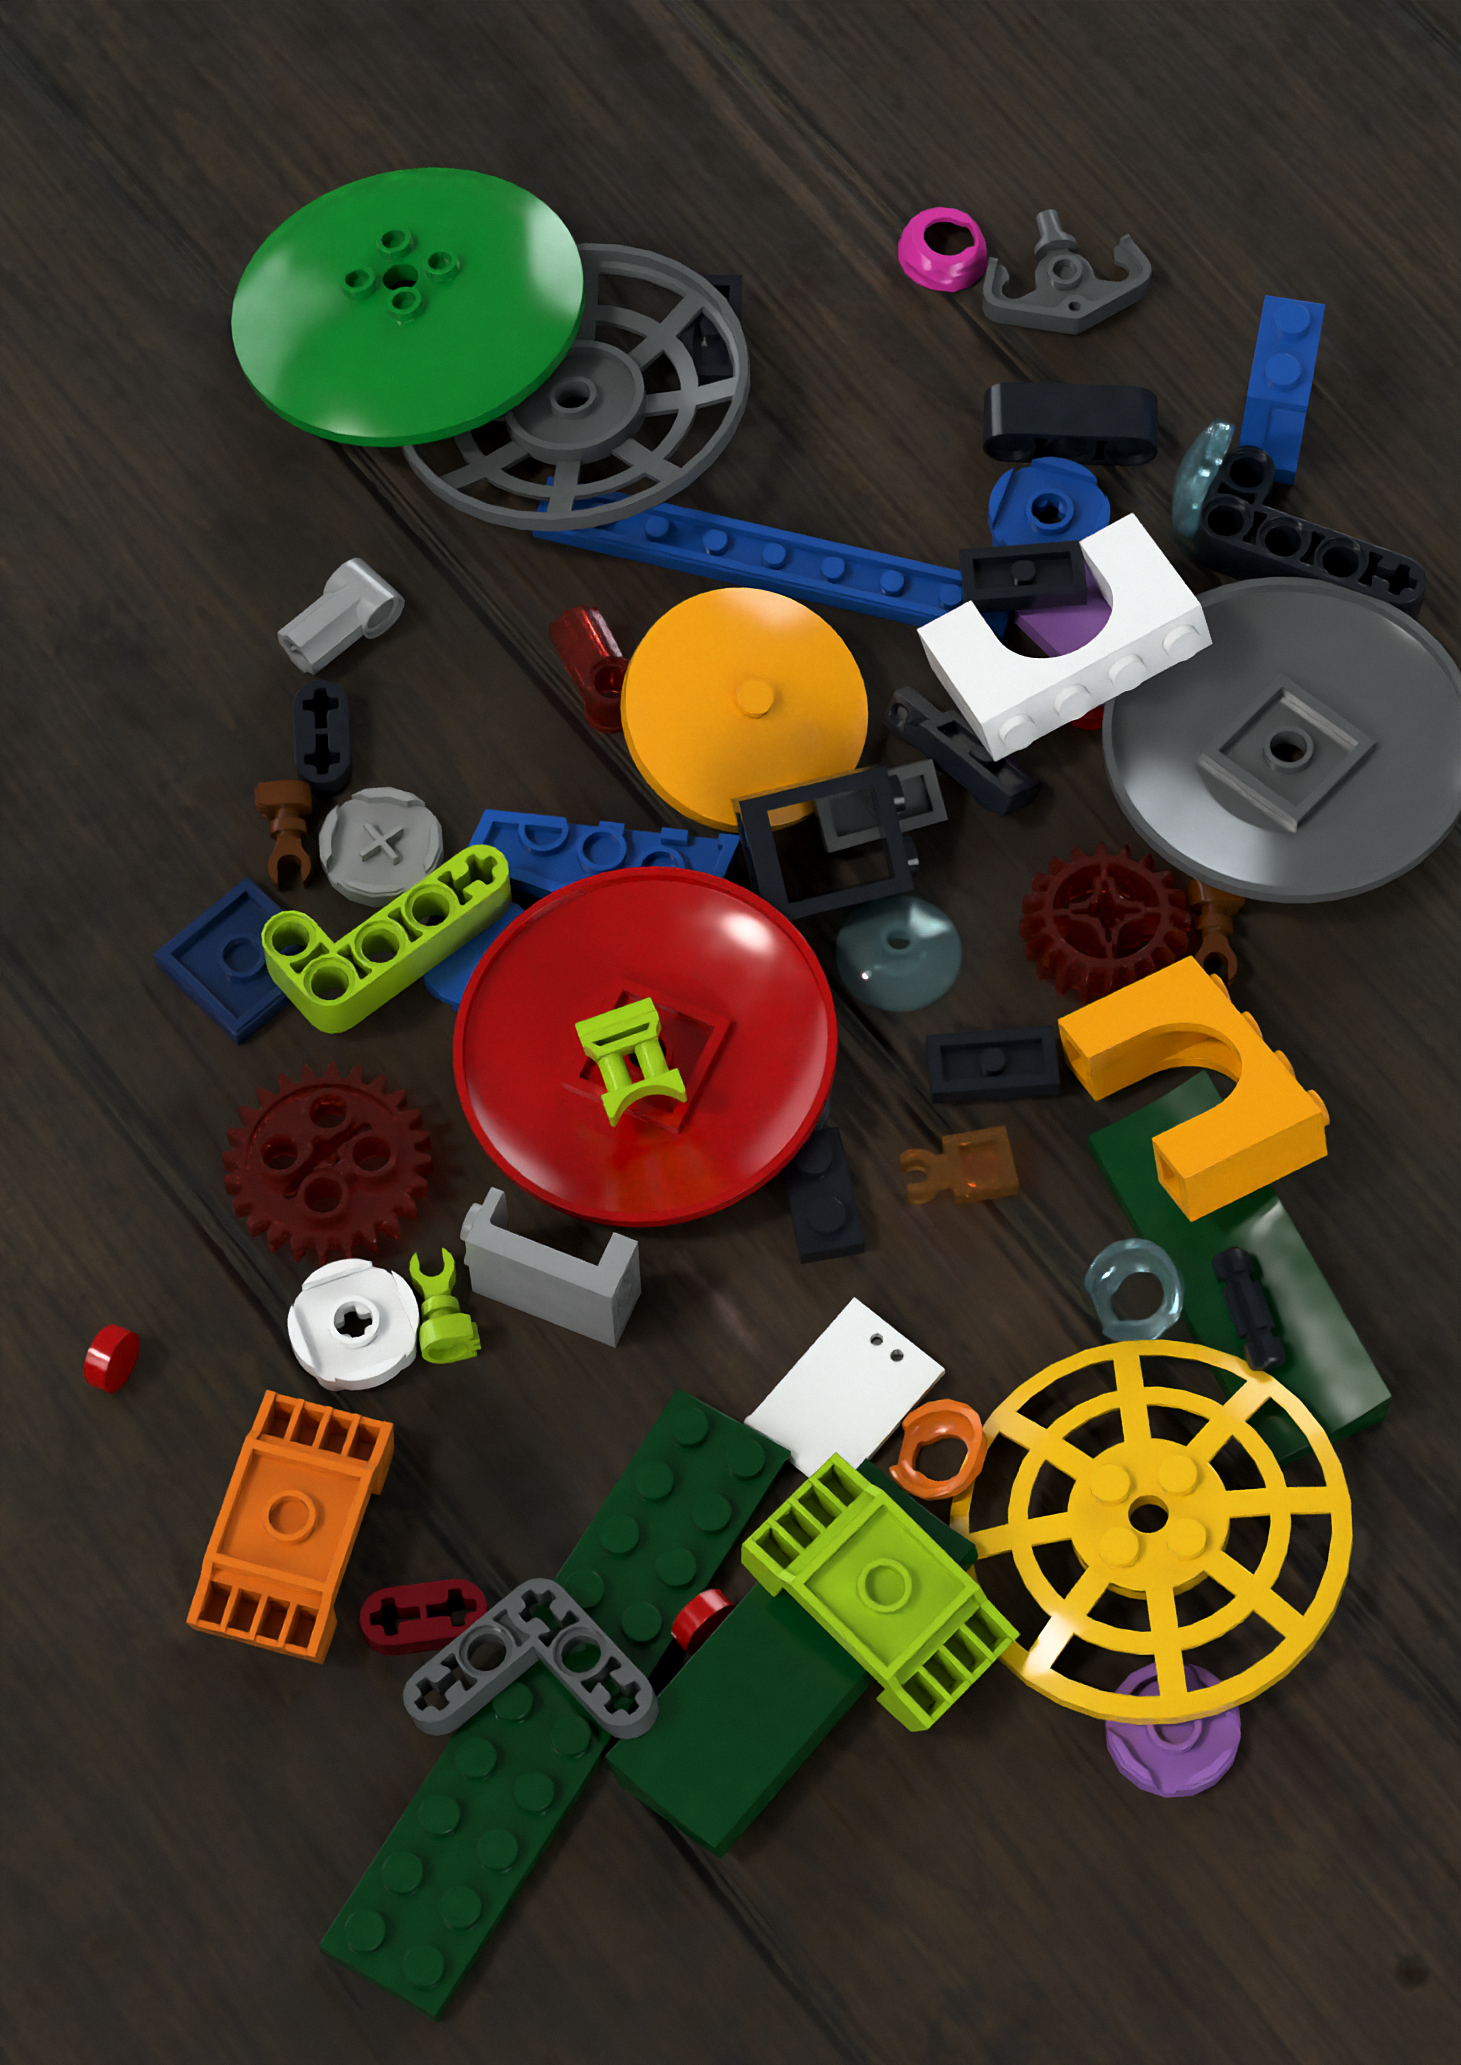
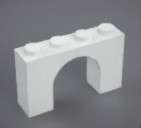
M1133 513L1079 541L1091 581L1112 608L1111 616L1103 630L1082 648L1053 658H1030L1016 654L1007 649L997 639L971 600L917 629L932 670L995 762L1017 750L1026 748L1040 737L1070 721L1081 718L1088 711L1125 691L1136 688L1143 681L1178 662L1191 658L1200 650L1213 644L1201 604Z

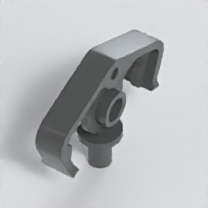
M1053 209L1045 210L1036 216L1041 236L1034 248L1036 261L1039 262L1035 270L1036 290L1018 299H1009L1004 296L1002 290L1009 284V274L1004 266L998 265V258L989 257L983 286L982 310L987 318L996 323L1077 335L1146 296L1150 288L1151 264L1133 242L1131 236L1126 234L1120 238L1119 245L1114 248L1113 257L1114 264L1127 270L1128 277L1120 282L1095 278L1089 262L1076 254L1078 251L1076 238L1063 232L1058 212Z

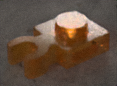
M1005 1125L942 1136L941 1148L943 1154L934 1155L925 1149H910L900 1155L899 1166L901 1172L921 1170L928 1176L921 1183L907 1185L906 1197L908 1203H926L932 1200L940 1190L951 1188L954 1205L1018 1194L1019 1182Z

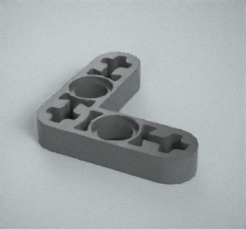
M544 1578L530 1579L516 1587L416 1671L407 1681L403 1692L404 1705L417 1728L426 1734L436 1736L449 1734L463 1725L540 1659L601 1727L614 1737L631 1739L643 1735L654 1725L659 1712L657 1697L643 1673L560 1585L553 1580ZM538 1603L543 1608L550 1607L557 1624L563 1629L555 1638L551 1630L541 1619L537 1617L532 1619L528 1611L532 1605ZM498 1642L506 1647L505 1660L499 1667L490 1671H480L471 1666L473 1653L482 1644ZM589 1643L601 1649L599 1662L591 1670L576 1673L571 1672L565 1667L566 1656L575 1646ZM458 1666H460L467 1681L473 1685L467 1691L461 1681L456 1680L452 1672ZM611 1678L617 1689L626 1698L631 1699L635 1697L639 1708L629 1715L623 1709L616 1710L609 1692L603 1687ZM434 1690L441 1696L445 1694L449 1702L446 1708L439 1711L432 1705L428 1707L424 1697L429 1692Z

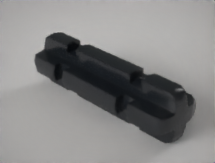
M1231 1247L1217 1253L1212 1257L1211 1266L1217 1282H1224L1226 1286L1222 1289L1221 1293L1238 1340L1245 1339L1246 1341L1242 1351L1249 1368L1252 1371H1264L1266 1373L1282 1366L1286 1361V1353L1280 1337L1273 1338L1272 1336L1276 1326L1259 1280L1252 1281L1251 1279L1255 1270L1249 1253L1239 1247Z

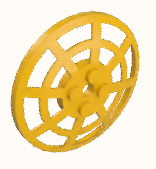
M1164 1339L1121 1341L1086 1349L1051 1364L1021 1384L992 1412L982 1428L988 1440L987 1450L998 1434L1029 1450L1022 1461L1012 1486L1008 1507V1524L969 1534V1510L975 1484L974 1480L964 1492L953 1496L950 1510V1527L975 1544L978 1552L977 1560L1012 1551L1016 1568L1026 1589L1051 1619L1029 1651H1026L1019 1643L1014 1641L998 1657V1660L1027 1686L1057 1704L1097 1719L1134 1725L1179 1724L1218 1715L1254 1699L1286 1677L1314 1648L1333 1618L1347 1582L1353 1545L1351 1499L1341 1463L1324 1429L1304 1404L1271 1375L1264 1371H1252L1247 1362L1239 1357L1200 1344ZM1167 1356L1200 1361L1230 1371L1247 1380V1382L1222 1406L1212 1399L1185 1390L1165 1387H1144L1140 1357ZM1113 1361L1117 1391L1102 1394L1077 1405L1058 1418L1048 1429L1016 1412L1032 1396L1056 1380L1088 1366ZM1270 1397L1287 1411L1306 1435L1322 1466L1327 1487H1286L1284 1475L1272 1451L1255 1429L1246 1423ZM1147 1406L1181 1409L1202 1416L1209 1420V1422L1187 1446L1169 1440L1151 1438ZM1120 1410L1125 1442L1108 1448L1094 1459L1064 1440L1069 1434L1088 1421L1109 1412ZM1233 1437L1254 1460L1266 1488L1226 1491L1219 1475L1209 1462ZM967 1452V1455H966V1457H965V1460H964V1462H963V1464H962L961 1469L963 1468V1466H964V1465L966 1464V1462H967L968 1452ZM1046 1461L1076 1480L1070 1494L1068 1512L1028 1519L1032 1489ZM1152 1504L1164 1509L1168 1514L1165 1526L1153 1533H1143L1135 1529L1130 1523V1517L1140 1506ZM1331 1514L1332 1537L1327 1567L1314 1600L1304 1616H1302L1271 1590L1278 1579L1287 1556L1291 1533V1515ZM1270 1516L1271 1524L1267 1546L1260 1565L1253 1575L1225 1553L1230 1535V1519ZM1071 1540L1074 1552L1086 1571L1065 1599L1054 1590L1043 1575L1033 1554V1546ZM973 1564L966 1573L980 1586ZM1208 1576L1236 1596L1229 1604L1213 1615L1189 1626L1178 1628L1174 1596L1192 1589ZM1108 1589L1129 1598L1147 1600L1151 1631L1139 1632L1119 1629L1095 1621L1087 1615ZM1253 1611L1285 1637L1272 1653L1243 1673L1211 1687L1187 1692L1182 1651L1199 1647L1222 1637L1242 1623ZM1073 1635L1111 1651L1136 1655H1154L1160 1696H1132L1101 1691L1070 1680L1051 1669V1667Z

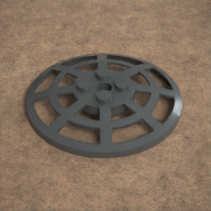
M576 244L584 271L586 288L585 307L581 325L572 346L553 374L519 405L494 419V421H505L512 441L491 454L484 456L475 443L471 430L454 436L460 453L469 465L441 477H438L430 468L419 448V444L400 446L413 472L435 495L461 512L488 523L519 530L556 532L585 529L627 519L661 504L688 487L715 462L732 440L744 415L750 389V360L740 321L726 298L710 282L682 263L652 251L617 244ZM599 274L621 275L646 280L672 290L683 297V299L660 324L654 319L633 310L610 305H598ZM702 312L715 325L726 343L733 366V377L699 386L693 359L678 338ZM604 325L624 329L645 339L629 354H626L615 346L595 341L596 326ZM664 353L678 373L681 390L646 395L641 373ZM569 398L588 399L585 404L577 408H564L561 406ZM731 400L730 408L721 426L698 454L682 468L667 461L686 438L695 420L697 409ZM678 413L670 432L654 451L651 452L633 439L640 430L645 417ZM612 454L631 467L607 479L578 485L583 464L599 461ZM528 457L556 465L553 486L523 481L504 471ZM645 476L657 482L653 487L621 501L590 509L573 511L575 500L589 499L615 492L636 483ZM488 481L494 486L512 494L536 500H547L549 504L547 512L518 511L487 504L463 494L461 491Z

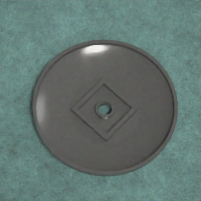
M1300 577L1249 579L1226 584L1195 596L1202 606L1213 644L1200 650L1191 658L1178 662L1143 681L1136 688L1125 691L1105 702L1102 722V753L1105 771L1112 792L1123 814L1144 841L1170 864L1211 887L1233 895L1277 903H1316L1359 895L1389 883L1420 864L1442 843L1461 816V673L1443 646L1424 627L1406 613L1388 602L1323 580ZM1291 744L1300 748L1304 753V757L1296 762H1283L1274 757L1271 750L1278 745Z

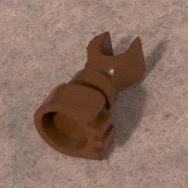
M300 780L259 782L258 787L254 788L256 811L261 813L264 819L271 821L269 824L270 837L276 840V847L268 860L267 866L271 884L280 892L279 872L281 868L286 864L296 863L301 867L304 889H307L312 882L313 870L310 858L302 848L301 839L307 836V822L302 818L312 813L311 786Z
M1193 879L1188 883V908L1192 913L1201 915L1195 919V933L1201 936V943L1194 959L1203 969V964L1209 960H1216L1222 963L1226 971L1225 983L1226 988H1228L1235 978L1238 967L1237 957L1228 943V935L1233 933V919L1230 916L1237 913L1239 908L1244 906L1246 897L1233 895Z

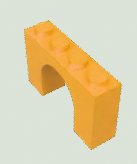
M1192 955L1058 1019L1065 1063L1096 1102L1154 1073L1174 1067L1196 1066L1209 1068L1223 1073L1237 1083L1232 1093L1217 1106L1152 1138L1158 1180L1190 1222L1328 1155L1324 1127L1330 1124V1118L1320 1096L1314 1090L1306 1092L1296 1080L1294 1070L1285 1054L1280 1050L1272 1052L1263 1041L1262 1033L1253 1016L1247 1011L1240 1014L1231 1003L1228 990L1221 978L1215 973L1208 975Z

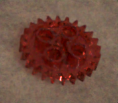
M329 1062L324 1078H316L308 1064L303 1065L301 1073L302 1082L293 1084L285 1074H278L280 1092L273 1095L268 1090L258 1087L255 1091L260 1106L259 1110L240 1106L238 1113L240 1121L245 1128H228L226 1132L229 1145L235 1150L222 1153L224 1169L232 1172L223 1179L227 1195L236 1196L231 1201L235 1216L237 1218L249 1216L246 1224L249 1235L252 1238L268 1230L267 1243L269 1251L273 1253L279 1250L287 1241L290 1242L293 1260L298 1263L305 1256L309 1248L316 1249L321 1266L327 1264L332 1249L340 1248L345 1259H354V1245L363 1243L374 1255L379 1253L376 1235L382 1231L389 1237L398 1240L401 1237L396 1218L400 1216L416 1221L418 1218L417 1206L411 1198H428L429 1196L428 1182L421 1176L432 1174L434 1168L432 1156L425 1154V1152L432 1148L429 1131L419 1130L423 1126L421 1111L419 1108L405 1111L408 1101L406 1092L403 1089L386 1097L388 1086L386 1076L383 1074L376 1077L369 1085L364 1084L362 1066L356 1065L352 1069L347 1079L339 1078L335 1062ZM336 1114L345 1118L340 1125L334 1128L326 1129L316 1125L318 1120L326 1115ZM364 1127L372 1128V1130L363 1131L358 1134V1132ZM290 1155L297 1158L296 1162L287 1169L277 1170L267 1166L277 1156ZM374 1156L383 1157L389 1161L383 1168L376 1171H366L358 1167L362 1161ZM298 1192L297 1195L290 1200L284 1198V1196L286 1195H292ZM330 1197L341 1202L337 1208L330 1212L320 1213L310 1209L313 1203L321 1198Z

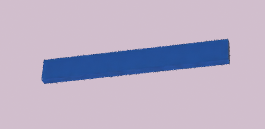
M549 476L546 485L553 486L554 477ZM615 491L589 499L575 500L573 511L590 509L621 501L632 495ZM540 500L537 512H547L549 501ZM664 502L627 519L592 528L556 532L532 530L533 537L918 627H923L963 605L961 576L958 570ZM1012 611L980 613L997 639L1003 644Z

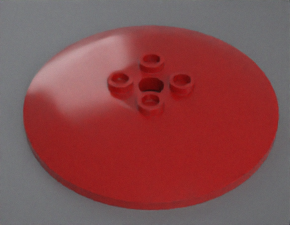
M660 866L624 868L580 879L547 895L517 916L498 935L474 969L461 999L453 1037V1068L456 1088L464 1114L475 1138L502 1174L540 1203L563 1214L588 1222L633 1228L666 1226L711 1215L739 1202L775 1177L798 1153L819 1121L831 1092L838 1055V1026L833 997L826 975L814 951L795 926L770 903L731 881L700 871ZM651 997L662 1027L658 1038L659 1044L666 1051L665 1060L669 1071L676 1068L679 1070L686 1090L687 1101L682 1102L666 1095L642 1097L629 1105L620 1117L617 1126L612 1127L601 1095L608 1093L597 1063L585 1055L575 1023ZM632 1053L624 1056L623 1059L632 1084L645 1079L641 1068L636 1067L631 1062Z

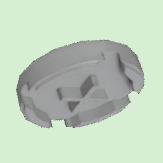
M392 787L369 788L351 795L352 800L345 802L340 808L337 805L327 815L319 834L320 860L332 887L350 901L371 907L387 906L442 865L444 860L442 827L436 816L434 817L432 812L425 807V802L413 793Z

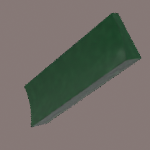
M1204 1069L1149 1105L1088 1135L1086 1146L1195 1343L1239 1357L1244 1361L1246 1359L1242 1347L1246 1344L1245 1339L1238 1340L1221 1293L1222 1289L1226 1286L1224 1282H1217L1211 1261L1214 1255L1231 1247H1239L1249 1253L1255 1270L1251 1279L1252 1281L1259 1280L1276 1326L1272 1336L1273 1338L1280 1337L1286 1353L1285 1363L1266 1373L1276 1379L1304 1404L1324 1429L1330 1443L1333 1444L1385 1420L1392 1395L1271 1183L1190 1222L1158 1180L1152 1138L1212 1109L1223 1101L1206 1069ZM1208 1364L1227 1400L1247 1382V1380L1230 1371ZM1271 1397L1246 1421L1270 1448L1280 1468L1314 1452L1306 1435L1287 1411Z
M867 1458L856 1468L865 1479L882 1489L965 1572L978 1559L975 1544L920 1505ZM757 1582L657 1696L659 1712L656 1722L650 1730L637 1738L620 1739L605 1758L620 1787L717 1858L721 1859L875 1678L785 1589L774 1598Z

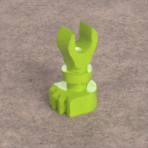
M442 1248L444 1270L439 1275L428 1277L421 1273L416 1253L410 1260L409 1268L414 1289L425 1299L420 1307L424 1323L418 1330L422 1357L426 1361L436 1364L452 1363L476 1357V1350L481 1349L477 1324L471 1322L470 1315L461 1313L459 1301L451 1296L452 1289L456 1283V1268L451 1253L445 1248Z

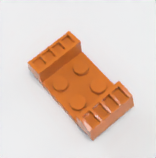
M266 1390L253 1427L245 1438L203 1559L200 1579L186 1623L197 1631L323 1665L338 1624L333 1606L371 1493L381 1495L394 1453V1424Z

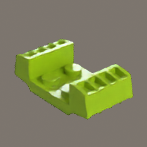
M837 1452L812 1474L742 1544L741 1562L774 1598L785 1589L885 1688L876 1700L911 1732L928 1730L1021 1635L987 1599L982 1588L882 1489L865 1479Z

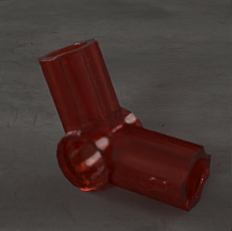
M583 604L564 611L559 619L549 625V636L583 700L585 720L592 728L601 733L615 734L623 732L621 697L612 699L600 694L606 691H614L621 694L624 676L630 661L623 657L597 607L590 608Z

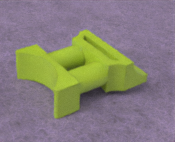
M651 997L575 1023L585 1055L597 1063L608 1093L601 1095L612 1127L617 1126L626 1108L642 1097L666 1095L682 1102L687 1101L686 1090L679 1070L676 1068L669 1071L658 1038L662 1027ZM632 1053L636 1054L645 1079L632 1084L623 1059L624 1056Z

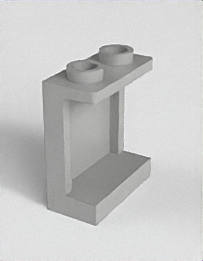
M491 1187L483 1205L474 1203L470 1207L460 1233V1239L464 1240L466 1245L464 1264L469 1266L472 1292L616 1348L641 1294L638 1241L613 1232L598 1266L510 1232L505 1192Z

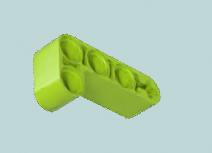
M484 844L472 845L456 854L336 943H333L316 922L305 913L294 910L282 911L267 921L261 933L268 972L276 985L318 1030L333 1034L351 1029L504 916L512 902L508 861L503 853L495 847ZM431 915L445 918L442 923L435 926H426L419 923L423 918ZM298 944L306 947L303 952L297 955L286 956L280 954L283 948L290 945ZM387 951L396 955L393 959L384 963H376L369 960L372 955L378 952ZM332 988L346 991L335 1000H324L318 997L323 991Z

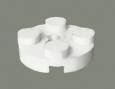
M345 1259L332 1262L316 1270L302 1284V1292L296 1298L294 1307L291 1304L288 1314V1332L294 1354L305 1371L317 1378L319 1384L327 1390H362L376 1387L395 1377L402 1369L410 1366L414 1361L417 1353L416 1345L420 1327L418 1305L413 1291L407 1282L392 1270L391 1275L384 1269L373 1267L371 1261L362 1259ZM352 1311H356L360 1319L371 1317L373 1321L372 1325L365 1328L364 1335L352 1338L349 1334L342 1335L336 1330L345 1325L344 1315Z

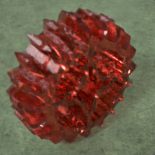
M1101 841L1095 847L1094 856L1089 857L1076 845L1070 852V864L1054 856L1052 861L1049 862L1048 874L1037 872L1031 885L1033 893H1026L1022 900L1021 912L1024 913V917L1020 919L1019 935L1022 936V939L1027 940L1024 944V955L1027 961H1038L1036 975L1039 977V981L1057 977L1055 991L1059 997L1072 988L1079 990L1078 1001L1082 1007L1091 1000V994L1101 995L1102 998L1178 962L1179 959L1177 957H1183L1187 953L1189 938L1186 932L1190 930L1191 916L1189 911L1182 910L1186 902L1183 889H1171L1173 876L1170 869L1153 873L1155 861L1151 853L1138 862L1131 860V849L1128 844L1121 848L1119 856L1107 855L1108 849ZM1093 892L1092 896L1086 901L1069 903V909H1061L1072 899ZM1121 895H1123V896H1125V897H1127V898H1129V899H1131V900H1133V901H1129V900H1127V899L1121 897ZM1101 908L1104 910L1105 923H1108L1110 930L1109 942L1105 940V928L1101 927L1099 919ZM1141 941H1150L1138 952L1117 959V955L1124 949L1140 947ZM1075 949H1081L1087 952L1090 956L1084 955Z

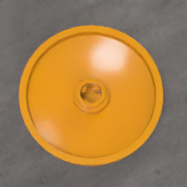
M725 588L705 592L683 601L664 614L650 628L636 648L624 676L621 691V721L630 755L646 782L658 796L682 815L700 824L726 832L739 833L731 799L855 770L867 735L868 703L860 670L850 650L834 629L820 616L806 606L777 593L753 588ZM811 801L767 811L772 831L793 826L815 814Z

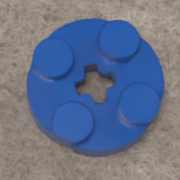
M1058 457L1033 459L1030 467L1021 468L1015 473L1013 467L999 478L989 500L988 526L992 535L993 547L1083 540L1109 526L1110 504L1107 495L1104 497L1103 492L1098 488L1097 478L1084 466L1068 459ZM1048 506L1058 508V518L1062 521L1054 524H1044L1039 521V518L1033 516V513H1044Z

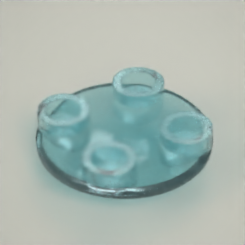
M1216 418L1200 433L1185 453L1173 485L1172 523L1175 533L1191 538L1196 536L1200 509L1203 504L1201 502L1206 492L1209 491L1229 447L1235 429L1234 424Z

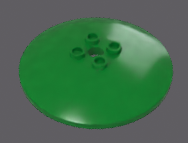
M428 167L386 172L354 181L320 196L290 216L269 235L252 257L238 284L232 309V338L241 369L255 394L269 409L297 428L324 439L358 446L398 447L429 443L457 436L500 417L534 393L553 374L572 346L581 325L586 291L584 271L577 246L567 227L551 208L527 190L492 175L463 169ZM411 280L416 282L412 287H400L394 291L390 290L394 284L400 281Z

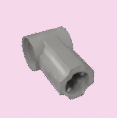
M354 558L348 560L331 575L325 585L323 596L277 632L279 643L285 649L291 661L304 673L309 672L315 675L363 635L366 638L372 639L386 632L401 615L405 600L363 559Z

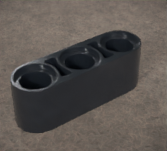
M1031 382L999 383L987 389L984 395L983 450L990 458L1004 462L1031 463L1033 459L1058 457L1071 460L1080 465L1139 466L1153 460L1158 453V399L1152 391L1137 386Z

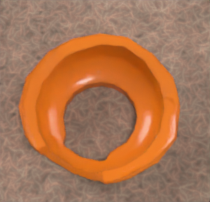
M942 1399L927 1402L904 1418L902 1428L905 1431L898 1464L889 1467L893 1480L906 1493L927 1501L946 1499L964 1492L981 1473L987 1453L988 1440L983 1431L979 1414L968 1404L951 1399ZM951 1437L961 1439L966 1443L968 1448L967 1462L961 1471L949 1480H931L921 1472L916 1471V1459L923 1446Z

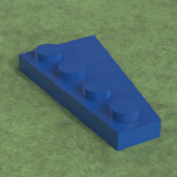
M485 809L468 846L484 844L495 847L502 852L508 861L511 889L539 899L580 879L603 872L631 867H676L700 871L728 880L742 847L739 835L719 833V838L715 839L688 836V830L662 827L661 833L625 829V823L600 821L599 826L569 824L565 817Z

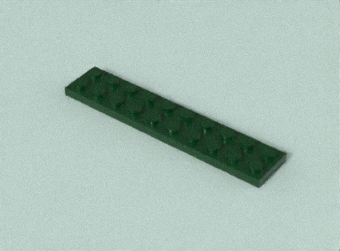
M677 1388L553 1580L569 1594L643 1673L650 1684L676 1644L671 1632L677 1615L693 1598L711 1589L789 1465L791 1451ZM538 1604L531 1617L532 1619L535 1617L541 1619L551 1630L555 1638L563 1629L557 1624L550 1607L543 1608ZM579 1644L567 1654L565 1667L571 1672H587L599 1662L601 1649L594 1644ZM539 1659L457 1729L319 1943L320 1953L437 2023L617 1737L605 1731ZM611 1678L603 1687L609 1692L616 1710L623 1709L629 1715L632 1714L637 1706L635 1697L631 1699L626 1698L617 1689Z

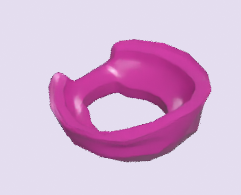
M935 207L921 211L903 229L898 242V261L905 274L916 284L931 290L956 292L970 287L983 276L988 267L986 242L979 226L969 214L957 209ZM951 222L961 227H967L974 238V246L966 248L960 254L952 256L941 255L927 246L924 240V232L934 223Z

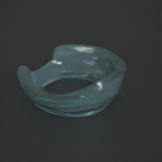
M1131 1238L1111 1243L1094 1258L1084 1282L1085 1289L1090 1293L1097 1314L1103 1324L1104 1329L1102 1333L1115 1341L1157 1340L1174 1325L1182 1310L1185 1285L1181 1269L1168 1256L1165 1250L1149 1240ZM1138 1271L1151 1272L1156 1275L1161 1281L1164 1291L1163 1302L1158 1311L1150 1318L1144 1320L1119 1321L1112 1310L1110 1296L1116 1292L1121 1282L1130 1274Z

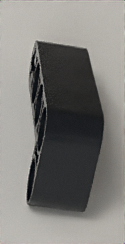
M1252 446L1237 447L1227 453L1219 466L1200 509L1194 550L1196 558L1203 566L1239 581L1267 577H1300L1323 580L1388 602L1409 615L1416 622L1418 621L1427 584L1425 570L1418 562L1407 556L1270 508L1269 504L1275 475V466L1272 458L1267 452ZM1236 483H1249L1255 487H1241ZM1224 530L1234 535L1222 536L1214 531ZM1284 551L1291 556L1282 557L1271 552ZM1328 572H1343L1348 577H1335Z

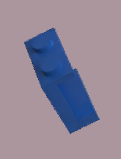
M1265 295L1239 447H1258L1267 452L1275 466L1273 482L1294 485L1325 304Z

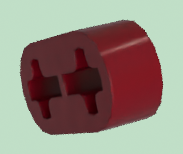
M449 1579L389 1587L375 1591L365 1600L360 1610V1625L365 1642L372 1650L382 1655L398 1656L442 1650L487 1613L488 1607L483 1592L476 1584L465 1579ZM456 1599L463 1600L466 1609L476 1610L466 1614L465 1625L459 1627L452 1626L449 1616L428 1618L431 1615L449 1612L451 1607L450 1601ZM389 1608H396L399 1618L402 1619L421 1618L399 1623L398 1634L393 1636L385 1635L383 1626L373 1625V1623L383 1621V1610Z

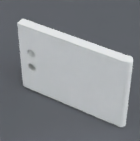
M854 1297L752 1415L745 1418L743 1424L790 1450L791 1458L789 1462L808 1478L835 1452L856 1469L865 1458L870 1460L901 1425L904 1418L914 1410L945 1374V1369ZM875 1337H880V1338L882 1339V1340H880V1339H875V1340L871 1343L872 1339L875 1338Z

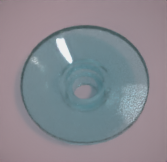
M894 895L867 902L847 918L837 938L835 955L841 979L857 998L875 1008L903 1012L930 1005L950 989L960 970L962 949L955 926L940 909L919 898ZM894 938H903L911 944L905 949H894L888 944V941Z

